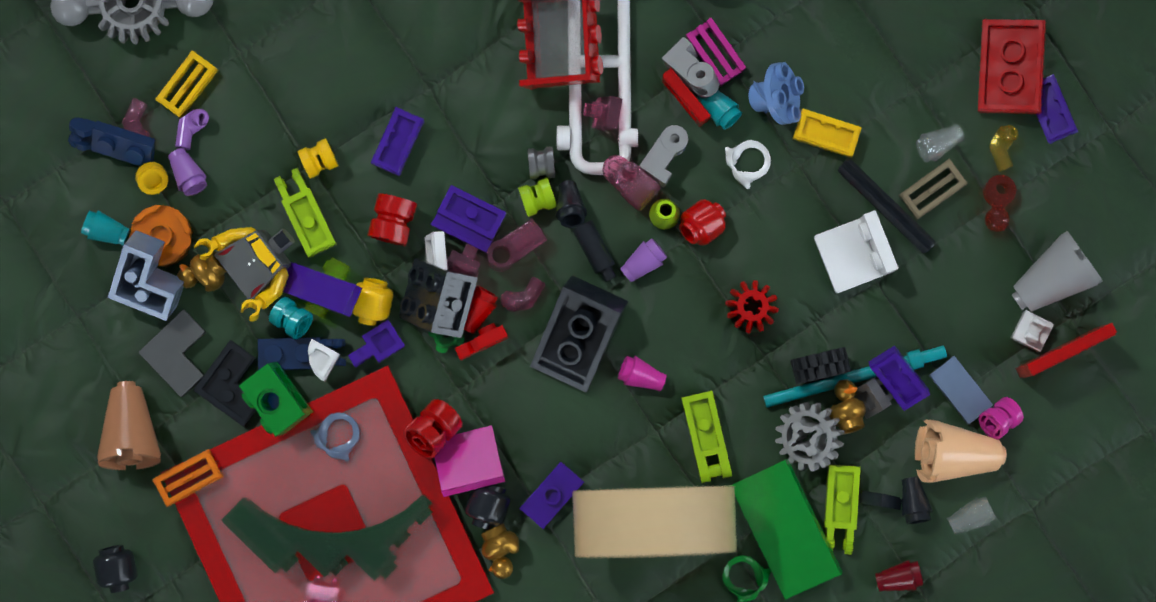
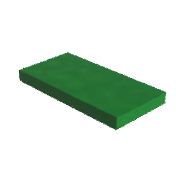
M788 458L731 485L734 486L735 497L785 600L843 573Z

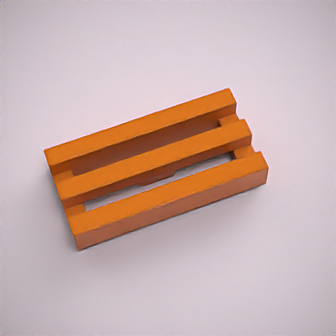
M207 449L152 480L166 507H169L218 481L224 475L219 470L210 449ZM204 459L207 460V465L166 487L163 486V481ZM212 470L213 475L171 498L169 497V492Z

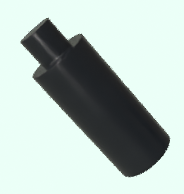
M593 220L573 229L572 231L595 274L601 273L605 282L617 277L612 269L615 262Z

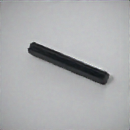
M848 158L839 166L838 172L922 253H927L935 245V240L851 159Z

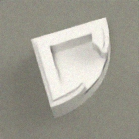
M311 339L308 347L309 363L314 374L325 382L340 354Z

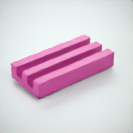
M712 18L686 34L685 37L692 43L701 60L710 64L719 79L720 87L746 70V66ZM707 29L711 30L736 66V69L733 70L706 32ZM698 35L702 37L727 75L724 77L721 75L695 37Z

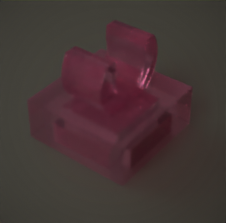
M614 96L597 98V102H592V104L585 103L583 115L593 118L592 128L601 131L617 129L623 99Z
M467 244L462 254L452 250L447 260V270L477 277L481 265L480 262L475 261L478 248Z
M320 575L314 577L313 584L307 583L305 602L339 601V589L337 588L336 578H332L329 587L320 585Z

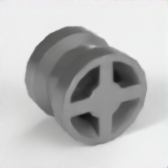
M546 147L543 151H537L534 148L528 149L530 180L537 179L543 175H546L548 178H555L553 148Z

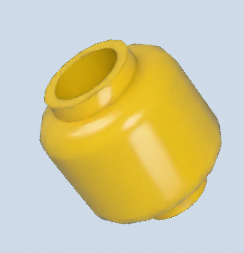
M364 278L363 282L355 284L362 288L352 311V314L359 317L358 322L375 326L377 321L386 320L389 317L393 300V291L387 287L388 283L380 279Z

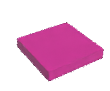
M492 425L455 434L450 441H446V445L435 456L443 497L505 482Z

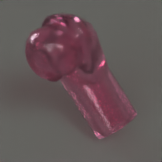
M133 98L123 118L122 124L125 130L150 136L149 131L143 129L140 122L147 107L146 103Z

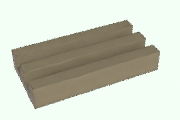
M949 158L898 196L904 201L907 209L913 213V217L917 221L968 183ZM948 168L951 173L914 200H911L910 194ZM956 178L958 181L956 185L919 211L916 205Z

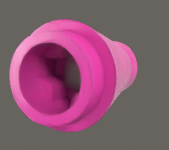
M626 356L618 374V379L624 381V385L653 389L659 392L662 390L667 377L666 374L661 373L637 356H634V358Z

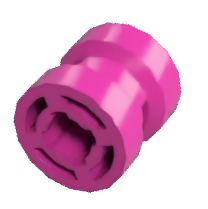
M1003 397L994 404L993 408H988L979 415V424L987 436L998 440L1006 435L1009 429H1013L1023 422V412L1013 399Z

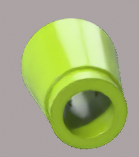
M660 199L651 206L649 217L655 227L666 230L673 228L678 223L680 210L674 201ZM667 206V209L670 208L672 213L669 216H663L660 213L661 207Z

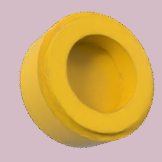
M148 162L137 170L136 182L142 192L155 195L167 187L168 175L161 164Z

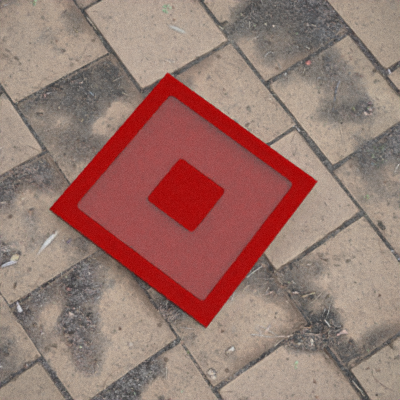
M389 366L383 367L307 403L313 413L283 435L275 437L273 433L269 434L260 425L210 449L224 477L175 503L219 602H476L494 593L450 496L443 497L438 472L432 458L428 459L421 456L405 440L403 431L414 419ZM337 412L345 413L353 417L358 424L360 438L348 454L349 461L328 456L324 450L316 446L314 438L310 433L311 430H317L330 414ZM344 419L332 422L328 428L326 448L330 450L349 442L353 436L352 425ZM204 459L165 480L166 486L207 465V460ZM173 466V467H171V468H169V469H167V470L161 472V474H163L164 472H166V471H168V470H170V469H172V468H174V467H176V466ZM212 470L171 491V497L213 475Z

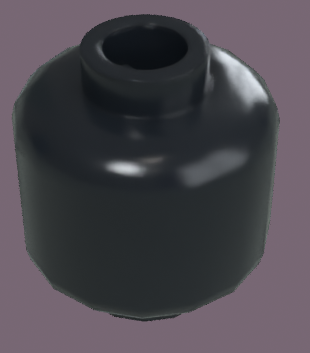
M490 485L471 490L465 507L466 514L473 518L471 524L489 530L491 525L499 526L503 524L511 502L510 497L505 494L507 489L497 485Z
M115 545L98 550L99 555L93 560L98 586L110 588V593L128 590V583L135 581L138 576L133 552L129 549H124V545Z

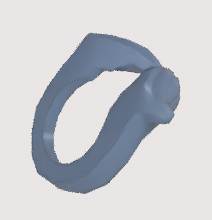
M338 412L330 414L317 430L310 431L318 448L324 450L332 458L345 461L350 460L348 454L360 438V429L353 417ZM338 419L348 421L353 428L351 440L330 450L326 448V437L330 424Z

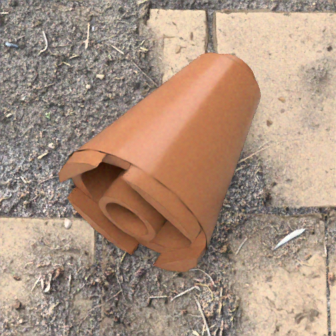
M133 381L118 382L117 387L110 390L97 454L98 464L102 468L111 470H126V466L136 465V469L153 467L161 462V452L143 389L140 386H136V382Z

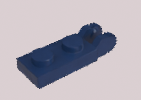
M79 117L72 119L69 123L72 133L71 135L69 134L68 142L71 147L81 151L91 149V151L138 166L154 162L156 141L154 138L100 121L95 122Z
M320 337L258 339V370L267 363L278 362L283 370H311L308 358V347L311 339L331 348L345 347V339L321 340ZM339 357L334 366H346V359Z

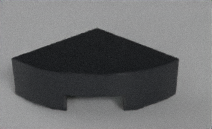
M861 490L858 503L901 510L902 499L896 496Z

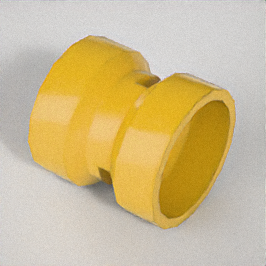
M326 138L318 141L316 146L312 148L304 147L297 151L310 179L318 176L320 171L324 169L332 170L338 167L337 160Z

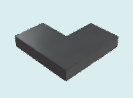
M183 309L138 353L183 398L204 376L184 353L206 331Z

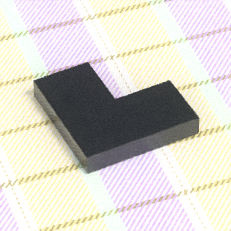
M230 340L193 391L245 427L256 413V409L250 408L243 400L241 395L243 391L239 387V382L257 358Z

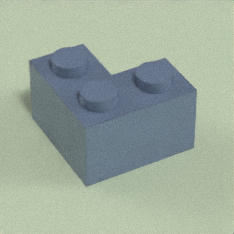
M137 230L123 245L108 295L109 299L167 321L178 306L184 281L173 274L157 268L165 241Z

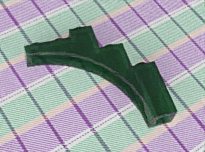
M423 494L404 511L382 523L361 530L338 533L312 531L288 524L264 511L248 497H243L221 521L275 574L279 573L282 569L287 573L300 560L296 556L300 553L324 577H328L331 573L336 577L349 564L345 560L349 556L376 581L380 577L386 580L397 569L398 566L394 562L399 556L391 547L395 545L399 548L411 536L408 532L409 528L415 522L421 525L433 513L430 507L434 502L426 494Z

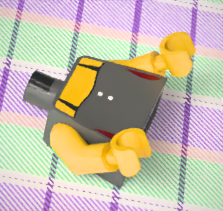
M244 227L227 230L212 237L211 240L202 238L197 241L194 248H197L199 245H205L208 248V253H204L199 257L201 260L208 259L214 250L219 251L214 256L248 299L243 302L241 313L247 308H253L256 312L249 317V321L254 322L258 319L261 308L266 309L283 294L289 276L287 269L291 265L284 251L295 241L284 228L271 237L266 230Z

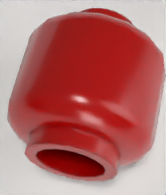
M705 199L699 200L681 214L680 232L690 244L707 245L725 231L726 223L724 218L726 213L717 202L712 203Z

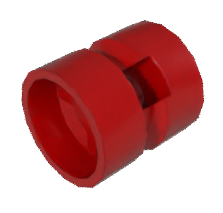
M379 193L374 207V211L378 216L371 219L367 236L386 243L407 246L411 230L407 226V222L413 221L417 203L401 197Z
M433 399L422 410L420 417H416L405 428L403 434L406 442L415 452L430 459L434 458L446 445V441H450L463 427L462 420L456 410L449 404L439 399Z

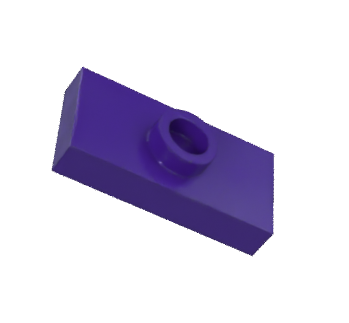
M1052 74L1043 78L1042 113L1036 115L1048 143L1051 144L1077 133L1078 130L1055 75Z
M395 107L372 158L371 165L400 177L425 120Z
M895 345L869 361V367L904 411L930 396L927 386Z
M560 461L519 509L544 529L573 496V491H577L584 481Z

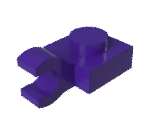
M386 320L362 335L366 344L348 356L356 368L372 356L380 363L403 349L405 345L390 321Z

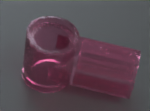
M531 218L501 240L493 242L487 251L488 265L497 272L507 271L514 263L545 243L547 239L537 223ZM497 249H504L509 253L510 259L505 263H497L493 260L492 254Z

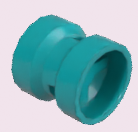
M289 297L281 298L273 306L269 315V322L277 328H284L285 333L293 339L301 338L308 331L313 321L312 313L305 308L299 309L297 304Z

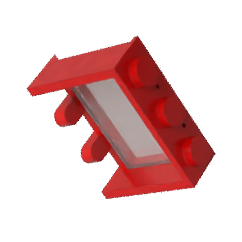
M518 0L523 2L524 19H518L517 27L520 32L525 33L526 50L519 51V60L521 63L527 64V79L519 80V86L532 90L543 87L600 83V75L603 73V60L599 56L598 43H601L602 33L600 26L597 24L596 13L600 10V0Z

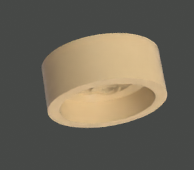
M734 486L573 491L576 557L666 556L737 551Z

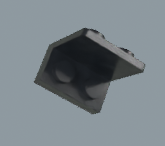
M415 258L408 274V284L405 296L400 304L399 317L431 333L462 338L478 277L445 270L422 259Z

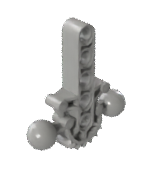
M51 0L50 9L55 20L66 26L81 24L90 14H102L103 19L99 22L98 27L101 31L108 29L107 35L109 38L113 39L118 35L119 41L125 43L130 35L131 42L138 44L139 35H142L147 42L150 41L148 32L153 30L156 35L161 34L157 27L159 23L163 26H168V20L163 17L165 9L178 8L181 13L187 16L198 17L210 10L213 0H139L138 5L134 8H126V0Z

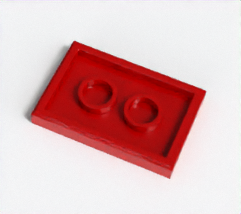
M983 19L978 95L979 113H1042L1046 20Z
M1113 323L1099 326L1015 369L1020 378L1034 376L1116 335L1117 331Z

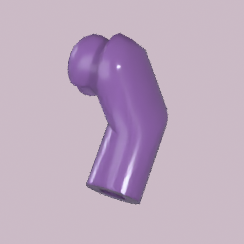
M194 109L179 120L175 143L176 149L184 148L185 150H190L192 135L208 123L209 115L204 109Z

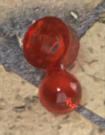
M995 175L991 177L983 189L984 199L992 206V209L985 215V224L988 229L994 232L1005 230L1010 222L1005 206L1009 205L1015 198L1017 189L1014 181L1008 176ZM996 186H1003L1006 189V193L1000 194Z

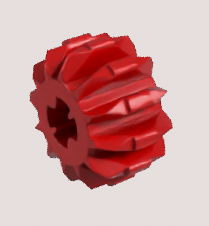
M757 280L752 282L751 290L748 289L744 281L741 282L740 289L743 294L732 289L730 294L737 301L727 300L725 302V306L735 308L734 311L726 315L727 318L732 319L738 316L739 320L734 324V327L738 329L745 322V332L748 334L752 331L753 323H755L758 332L764 331L761 319L767 324L772 325L774 320L767 313L776 314L779 311V308L769 306V303L777 300V296L771 295L766 298L765 294L770 289L768 285H765L761 292L757 291L759 285ZM747 299H751L752 303H759L760 307L756 310L758 314L753 315L751 311L746 312L744 310V306L748 304L746 302Z

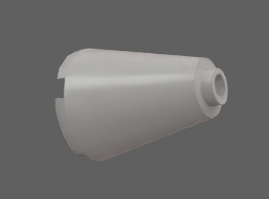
M1066 231L1053 242L1015 283L1013 287L1016 292L1012 296L1022 310L1028 307L1032 312L1095 287L1103 282V280L1069 232Z

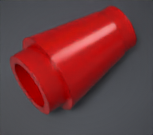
M477 285L475 287L464 330L472 334L475 333L497 307L495 303L498 297L481 286Z

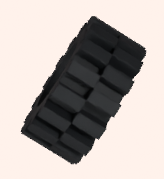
M845 347L790 360L796 385L851 372Z

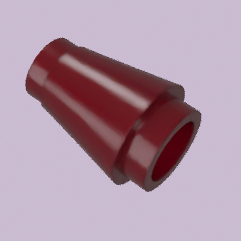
M909 559L879 573H875L879 592L917 590L916 587L924 586L918 561L910 562Z

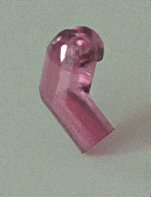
M532 276L524 291L504 292L501 296V304L507 310L513 312L530 309L535 304L546 284Z

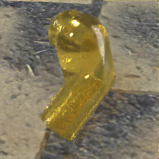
M1013 125L1000 127L989 145L999 172L1013 167L1008 154L1011 144L1018 137V131Z

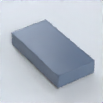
M955 356L928 375L967 425L977 419L982 412L993 406Z

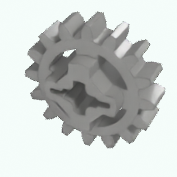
M804 402L800 404V407L797 405L790 407V414L781 415L780 419L785 424L776 427L775 430L782 433V437L776 439L775 442L783 444L784 448L779 453L780 455L789 454L788 460L790 465L798 462V470H804L809 466L810 471H815L819 469V465L822 468L829 466V459L838 458L839 454L834 449L843 447L844 443L837 440V436L844 434V430L836 429L835 425L839 423L840 419L835 418L831 420L829 416L832 410L830 408L821 411V403L812 404L810 407L809 402ZM811 417L817 419L821 423L814 422ZM817 431L810 440L802 442L811 432ZM799 450L806 452L807 455L802 454Z

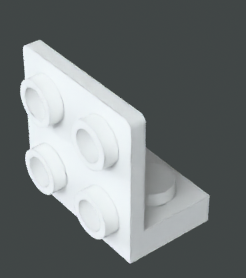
M876 210L864 214L859 219L814 236L835 293L843 292L899 269Z

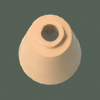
M928 419L924 421L927 424L926 427L920 426L915 442V460L921 461L922 470L916 471L918 477L923 482L933 483L998 471L1006 461V448L1002 446L1000 440Z

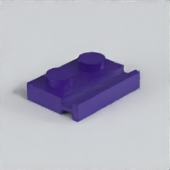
M450 185L431 226L487 254L507 212Z

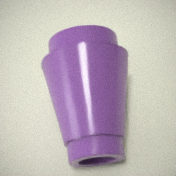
M184 148L176 149L168 155L179 191L184 192L185 196H192L206 188V174Z
M651 238L647 242L643 241L620 269L633 282L664 265L662 261L667 258V255L656 241Z

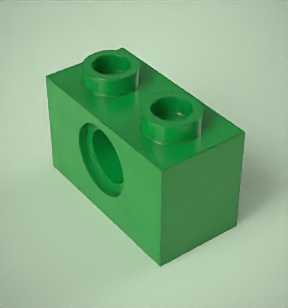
M278 362L267 363L239 385L243 391L241 395L245 403L250 408L256 409L261 416L260 423L269 434L273 433L275 437L287 433L313 413ZM271 393H275L279 398L277 409L272 408L269 404L268 398Z

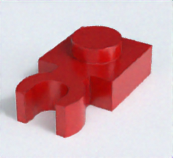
M492 323L478 330L480 336L455 348L459 359L464 360L477 352L508 339L509 337L503 325L496 327L495 323Z

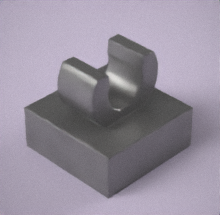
M874 378L858 387L854 398L863 401L865 404L866 412L864 416L866 419L892 405L890 400H892L893 396L891 394L885 395L880 387L882 382L879 379L876 381Z

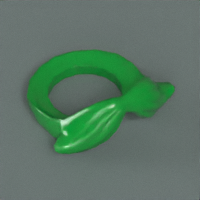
M736 556L729 560L724 567L722 574L723 583L737 597V602L752 601L756 599L759 592L766 588L771 570L770 568L764 569L750 556ZM746 562L751 565L759 586L757 590L745 589L732 584L729 578V571L735 563Z

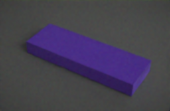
M291 262L290 267L287 269L289 276L283 293L342 315L351 316L361 293V287Z

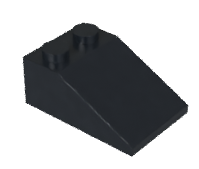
M572 275L561 290L530 367L587 393L629 301Z

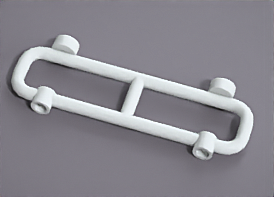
M569 0V75L581 74V68H585V55H581V0ZM617 0L618 55H599L603 60V68H618L619 156L614 162H587L582 156L581 84L569 85V126H557V150H570L571 162L577 170L585 174L611 175L621 172L630 162L631 147H638V129H631L630 0Z

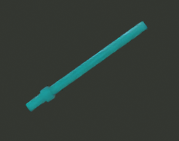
M943 345L922 352L919 349L906 352L904 358L915 370L924 367L925 363L946 358L947 353ZM868 366L763 396L766 408L835 389V385L840 380L846 379L857 383L877 376Z

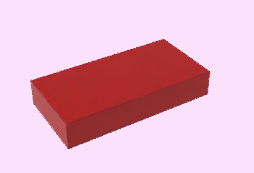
M672 68L667 70L662 75V83L694 122L702 127L709 121L711 115Z

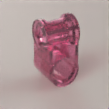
M620 155L610 156L603 164L602 172L605 179L621 193L620 195L630 205L640 212L661 190V186L638 165Z

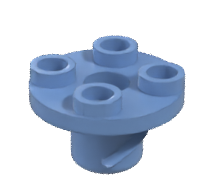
M786 62L773 63L766 71L764 82L757 83L754 81V84L750 86L748 92L749 103L756 112H770L778 124L786 125L799 122L801 118L800 95L804 92V84L801 77H795L792 69Z

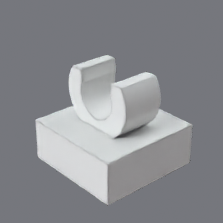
M1025 310L1010 339L1036 352H1041L1054 324Z

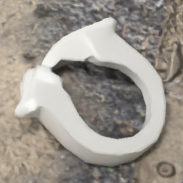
M748 140L734 148L725 147L726 163L732 169L734 178L746 189L750 188L751 182L761 178L768 172L771 157L767 148L760 142ZM756 148L761 151L764 156V165L759 171L742 172L736 170L734 165L744 150Z

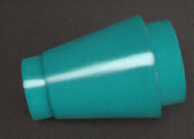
M719 90L710 97H700L697 95L717 127L721 126L726 130L736 123L742 115V112L738 109L739 104Z
M89 210L81 234L88 236L87 239L124 245L130 228L125 227L99 210L97 213Z

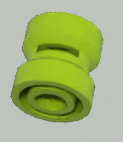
M548 178L539 180L537 185L531 187L528 185L518 187L528 217L536 215L541 209L550 210L557 207Z

